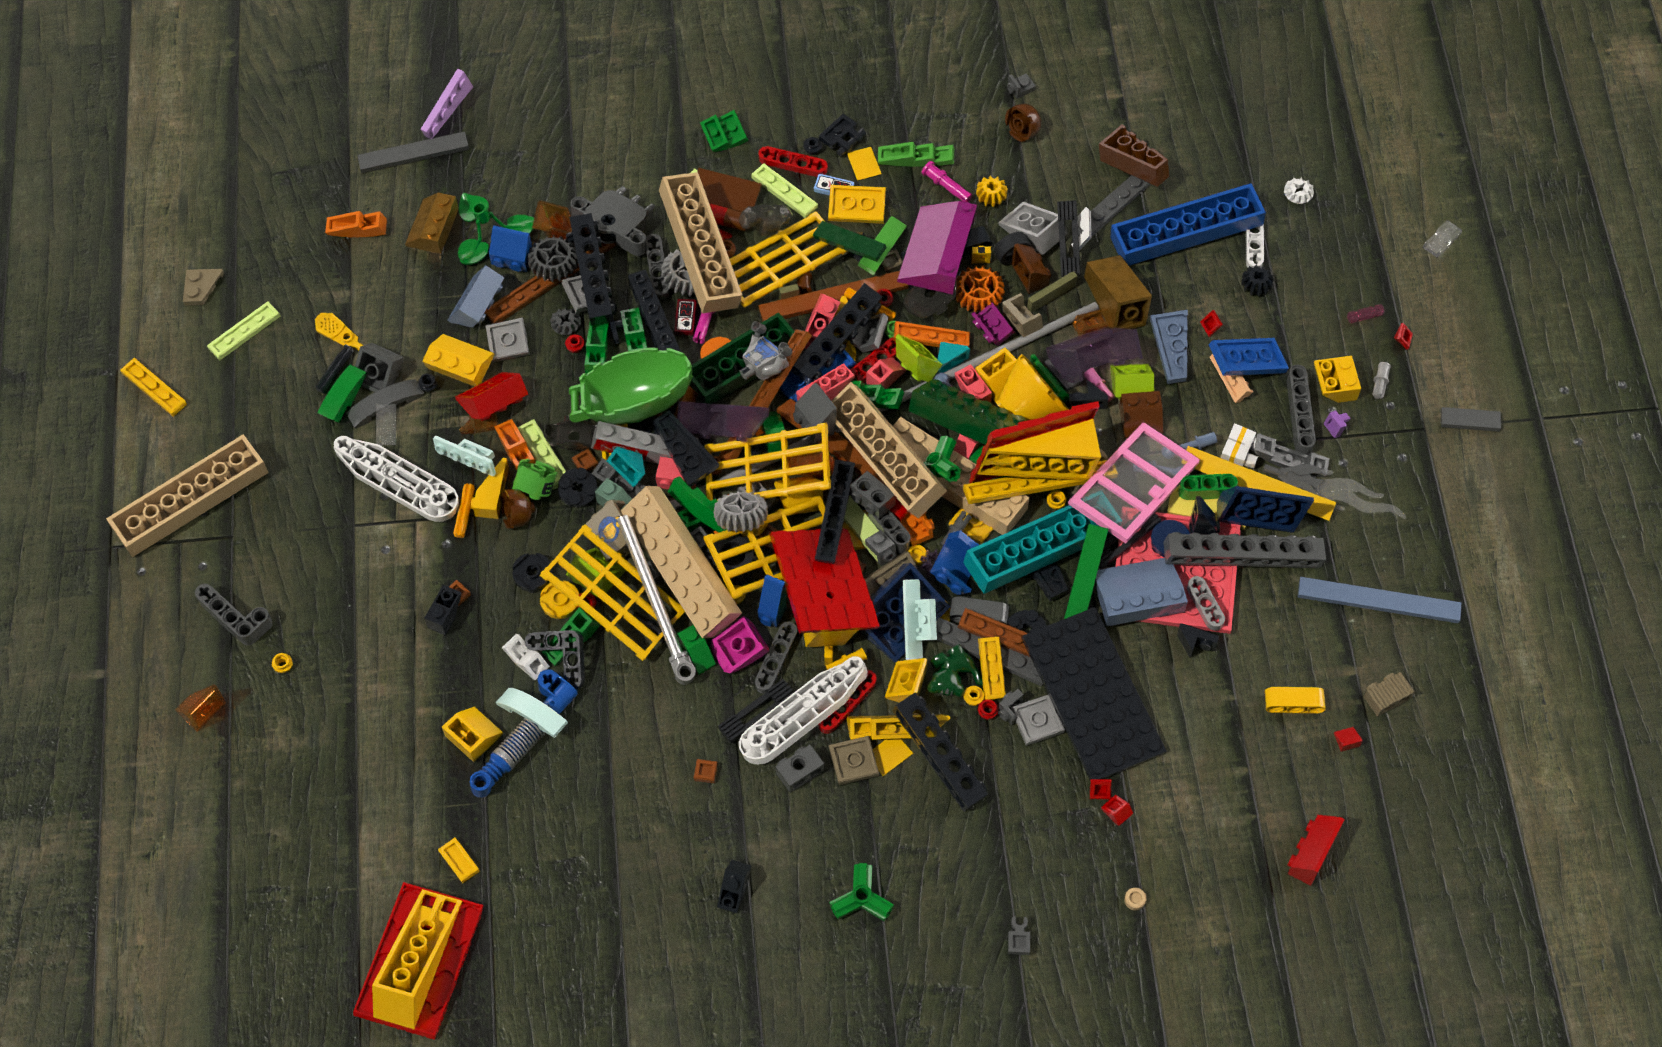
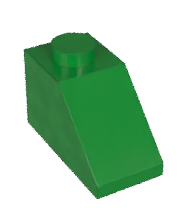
M694 625L677 633L679 643L683 651L688 652L698 675L716 666L705 639L700 636Z

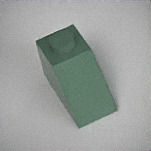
M608 478L595 491L597 503L603 507L609 500L624 501L625 505L620 509L621 511L632 500L622 487Z

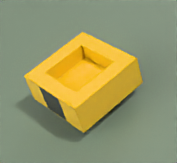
M972 247L971 264L990 263L991 247Z

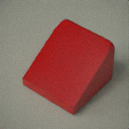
M1354 727L1334 732L1341 752L1360 747L1363 742Z
M1117 795L1113 796L1101 807L1106 815L1118 826L1133 814L1130 804Z

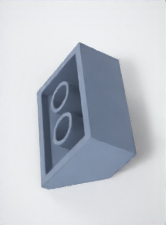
M485 265L472 277L447 321L467 327H474L477 323L481 324L486 316L484 314L486 308L490 309L495 301L492 299L493 296L498 294L503 287L501 283L504 277Z

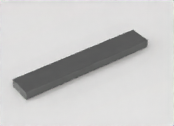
M464 131L357 156L361 173L469 150Z

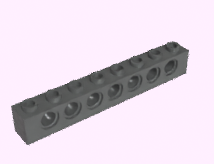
M1173 532L1168 534L1163 542L1165 564L1320 568L1326 561L1324 539L1316 538L1315 536L1297 537L1290 535L1278 537L1277 535L1258 536L1256 534L1239 536L1238 534L1220 535L1218 533L1201 535L1200 533L1181 534Z

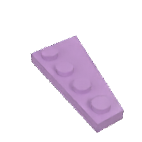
M456 70L421 127V131L426 137L432 139L438 133L443 124L473 88L464 71Z

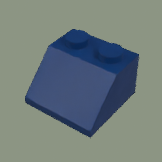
M493 226L489 250L491 264L499 268L505 267L517 272H527L529 268L528 254L532 247L530 234Z

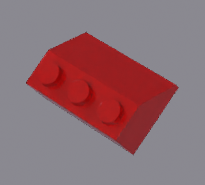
M501 372L455 396V398L472 419L484 421L491 418L492 413L506 410L507 405L521 402L523 397L528 395L520 373Z
M1317 815L1315 821L1310 819L1305 831L1309 832L1306 839L1301 837L1296 847L1299 849L1297 856L1293 854L1287 866L1291 867L1288 874L1311 886L1345 819L1326 815Z

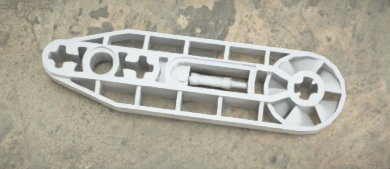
M340 436L335 439L334 450L336 455L360 481L434 522L446 521L457 513L459 498L456 490L449 484L378 444L351 439L347 436ZM370 449L378 450L382 453L379 455ZM389 456L398 462L393 463L386 458ZM405 465L414 471L410 473L403 469L402 466ZM357 468V469H359L360 471L364 472V473H365L364 477H363L362 475L358 474V473L355 471V469ZM421 474L430 480L426 482L419 478L418 475ZM373 477L374 479L380 481L381 484L377 485L376 483L370 481V479ZM390 487L397 491V493L393 494L385 488ZM453 493L456 498L448 502L446 495ZM404 495L409 499L413 500L412 504L405 501L401 497Z
M854 656L840 665L819 673L750 726L741 735L739 740V749L744 759L751 764L768 763L843 706L860 683L867 678V667L860 657Z

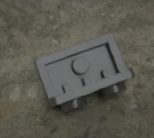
M882 313L869 317L870 321L865 327L861 326L857 330L858 335L850 343L862 353L879 349L889 318L886 314Z

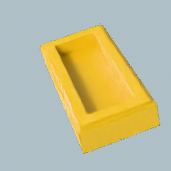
M456 837L438 849L462 884L480 872Z

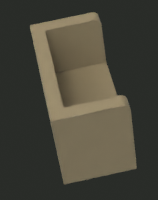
M1021 293L1002 302L1004 317L1023 338L1043 328L1042 315L1040 313L1033 315L1026 308L1024 296Z

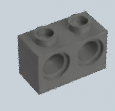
M868 471L851 484V498L856 503L864 506L870 515H875L878 519L896 505V496L892 491Z

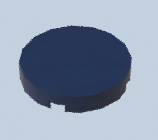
M1164 520L1158 523L1152 530L1151 545L1155 552L1162 557H1165L1163 542L1168 534L1173 532L1190 534L1186 526L1179 521Z

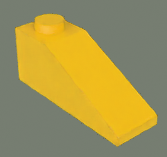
M507 458L501 459L495 467L496 475H488L476 490L475 497H472L471 509L474 510L475 517L499 519L501 495L505 490L509 470Z

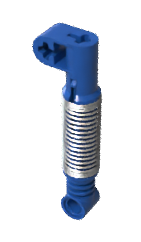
M543 670L538 675L539 691L547 697L543 703L560 714L578 695V692L553 670ZM550 681H552L553 688H555L559 684V686L553 692L551 689V683H549ZM524 718V721H521L519 726H516V729L509 734V737H506L504 742H501V745L492 752L489 762L485 764L486 766L472 774L470 777L472 793L477 797L487 796L495 782L503 776L502 774L509 773L520 762V759H523L525 754L535 746V743L542 738V735H545V732L540 730L538 725ZM479 781H484L486 785L483 787H477L476 783Z

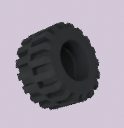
M740 533L713 544L719 554L749 543V538L747 536L743 538ZM708 549L706 558L721 581L725 583ZM753 549L738 555L742 560V563L739 565L731 566L723 561L722 563L726 571L754 562L757 560ZM754 570L730 578L732 584H744L746 579L749 580Z

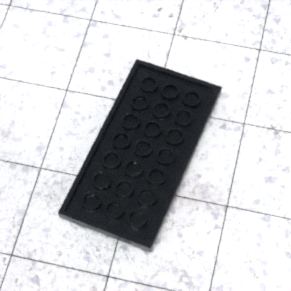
M1095 607L1022 636L1021 639L1089 780L1108 778L1167 752Z

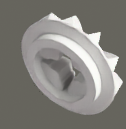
M1302 177L1300 179L1293 178L1291 181H1287L1284 194L1291 202L1303 204L1312 199L1314 194L1313 185L1309 183V180H1303ZM1303 187L1302 191L1296 192V188Z

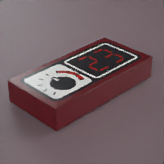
M678 299L675 335L694 336L697 300Z

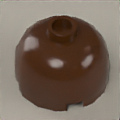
M1018 104L1007 110L1005 123L1011 129L1009 131L1010 135L1022 142L1031 139L1038 133L1041 127V118L1033 106Z
M504 490L505 493L501 495V511L507 517V519H503L505 527L507 529H514L524 526L529 522L531 514L535 511L534 502L530 501L529 496L521 490Z

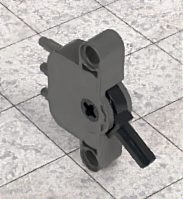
M624 186L616 191H604L593 202L581 196L574 197L571 200V216L592 213L593 220L597 219L599 230L595 232L596 236H600L602 243H616L617 246L635 256L645 254L646 235L643 232L647 225L646 217L655 208L653 203L644 209L637 204L641 199L639 195H636L631 200L623 196L626 191ZM572 232L567 233L566 239L568 238L569 243L574 242ZM584 234V235H583V237H588V236H590V234Z

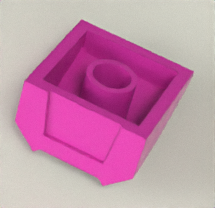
M744 616L711 640L713 655L723 671L730 674L746 667L769 652V647L756 626Z

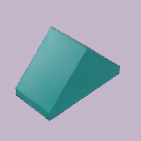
M941 342L938 360L943 365L936 375L944 373L967 360L970 348L966 345Z
M616 447L606 460L633 488L637 486L645 475L641 453Z

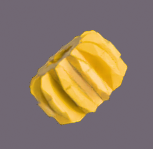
M990 175L989 179L983 177L982 182H978L976 195L979 197V202H984L985 207L988 204L994 207L995 203L1001 205L1002 201H1005L1008 188L1005 186L1004 180L999 181L998 176L994 179Z

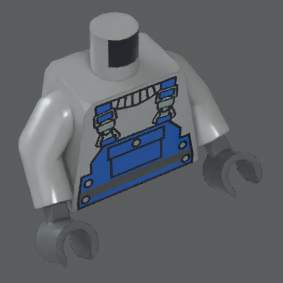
M754 321L751 329L755 332V335H752L750 345L742 356L746 366L739 370L745 380L752 375H756L760 380H765L779 374L781 370L789 366L786 356L792 354V349L785 342H781L777 347L765 336L760 337L761 334L766 332V326Z

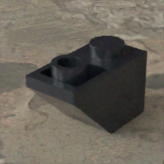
M445 585L442 586L424 617L427 628L443 635L447 634L456 617L462 595L460 591Z
M735 860L730 861L725 869L717 903L718 908L734 913L738 912L748 884L751 865Z

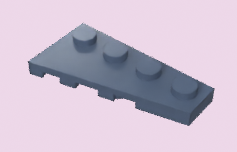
M1188 310L1150 316L1167 384L1184 382L1187 379Z

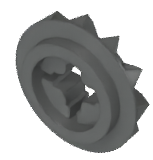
M565 307L562 310L558 308L556 313H552V318L550 319L551 327L558 334H572L580 327V315L575 312L574 308L568 309ZM568 317V318H569V322L565 321V322L562 324V318H563V319H566V318Z

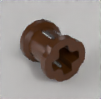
M811 272L796 278L798 280L799 295L812 292L810 282L813 276Z

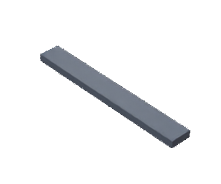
M1300 577L1297 598L1452 623L1460 622L1461 602Z

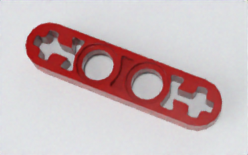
M769 146L762 147L758 153L759 161L767 166L818 177L819 174L826 175L828 171L827 162L820 158ZM782 157L789 159L786 163H782L779 160ZM799 161H804L807 164L804 167H800L797 165V163Z
M893 337L850 369L855 375L853 379L857 377V381L865 383L866 371L862 367L876 364L879 361L876 358L879 354H884L887 358H897L896 347L892 349L893 344L896 346V341H893Z
M867 670L866 679L870 677L871 683L866 682L863 685V681L857 687L856 691L860 693V696L857 699L849 698L844 704L847 710L844 713L835 711L825 719L828 722L832 715L834 716L831 720V726H824V720L818 724L821 732L829 734L835 731L874 689L877 677L873 671Z

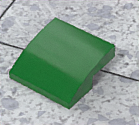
M735 110L719 118L715 114L700 122L713 152L727 150L749 141Z

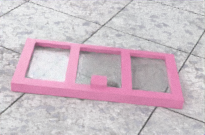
M1142 423L1068 501V504L1099 526L1107 528L1109 533L1126 544L1180 485L1182 478L1188 476L1195 469L1200 459L1146 423Z

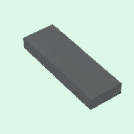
M1442 407L1441 427L1500 432L1501 412Z

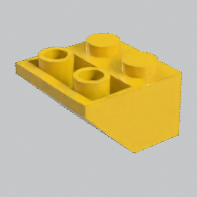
M1003 348L975 368L992 392V399L995 402L998 400L1017 361L1006 348Z
M1352 356L1314 361L1323 396L1338 403L1358 399L1361 386Z
M476 707L457 712L442 726L445 737L473 762L503 735V732Z

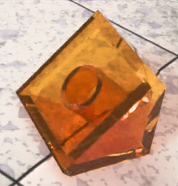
M540 200L537 204L532 228L545 231L549 238L555 235L556 238L562 236L563 239H566V234L572 232L569 219L571 215L568 208Z
M213 684L189 695L175 711L197 732L226 701L218 687Z

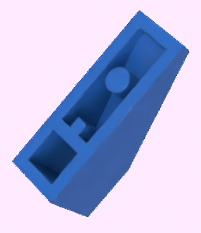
M766 574L758 608V619L765 626L777 628L787 609L785 582Z

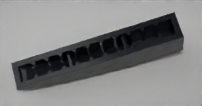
M837 459L835 461L831 489H829L815 561L835 564L854 476L855 463Z

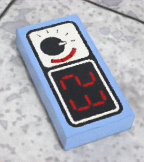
M819 174L814 186V192L830 196V185L854 186V182Z

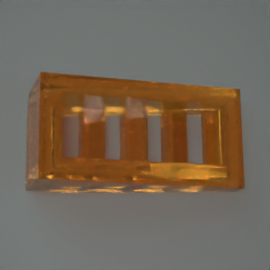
M1101 310L1080 314L1075 317L1072 324L1080 338L1109 328L1107 322L1102 318Z

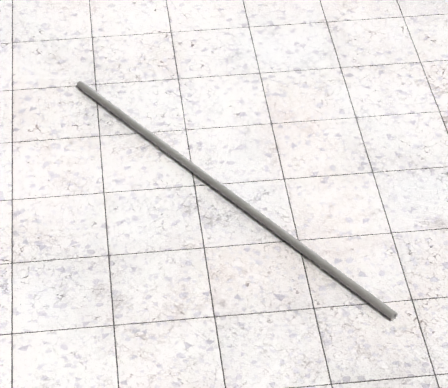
M1093 302L1044 325L1042 329L1024 338L1022 336L944 373L948 375L949 380L956 378L955 372L970 364L975 369L1003 348L1011 352L1098 311L1099 307L1096 302ZM925 381L904 391L901 403L911 399L912 391L927 382ZM877 408L881 413L888 410L883 408ZM835 424V430H834V431H835L836 433H839V432H841V430H840L839 427ZM806 437L789 445L788 449L810 446L817 442L814 443L810 437ZM782 459L752 464V473ZM745 466L714 481L746 476ZM706 485L699 487L704 495H706ZM675 499L670 501L675 510L682 507Z

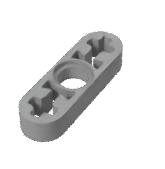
M1199 576L1192 577L1188 582L1187 591L1202 619L1210 630L1216 631L1221 629L1225 616L1206 581ZM1194 583H1195L1197 586L1201 585L1199 591H1198V589H1197L1196 587L1193 588V584H1194ZM1207 599L1211 602V606L1203 607L1200 601ZM1212 615L1215 619H1219L1218 623L1215 621L1211 622Z

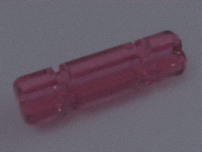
M1379 304L1375 305L1374 308L1371 306L1359 309L1357 312H1348L1347 319L1350 323L1357 322V320L1373 318L1374 315L1376 317L1381 316L1385 311L1383 305Z

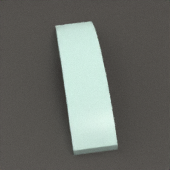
M508 688L496 701L498 706L510 713L512 711L538 725L540 730L554 738L568 723L567 720L543 702L514 688Z

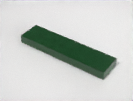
M822 221L813 233V237L817 240L876 262L886 249V244L825 221Z

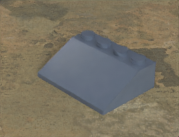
M1165 558L1097 571L1095 587L1106 626L1185 612L1188 601L1183 584L1174 565L1165 564Z

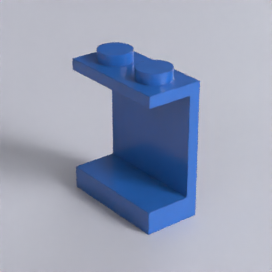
M961 530L949 533L930 573L936 577L937 581L950 587V590L955 594L960 595L971 592L972 589L966 585L971 574L963 561L967 550L979 544Z

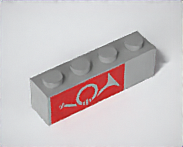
M598 421L594 430L592 449L612 453L616 447L641 453L643 461L659 464L660 457L671 458L660 435Z

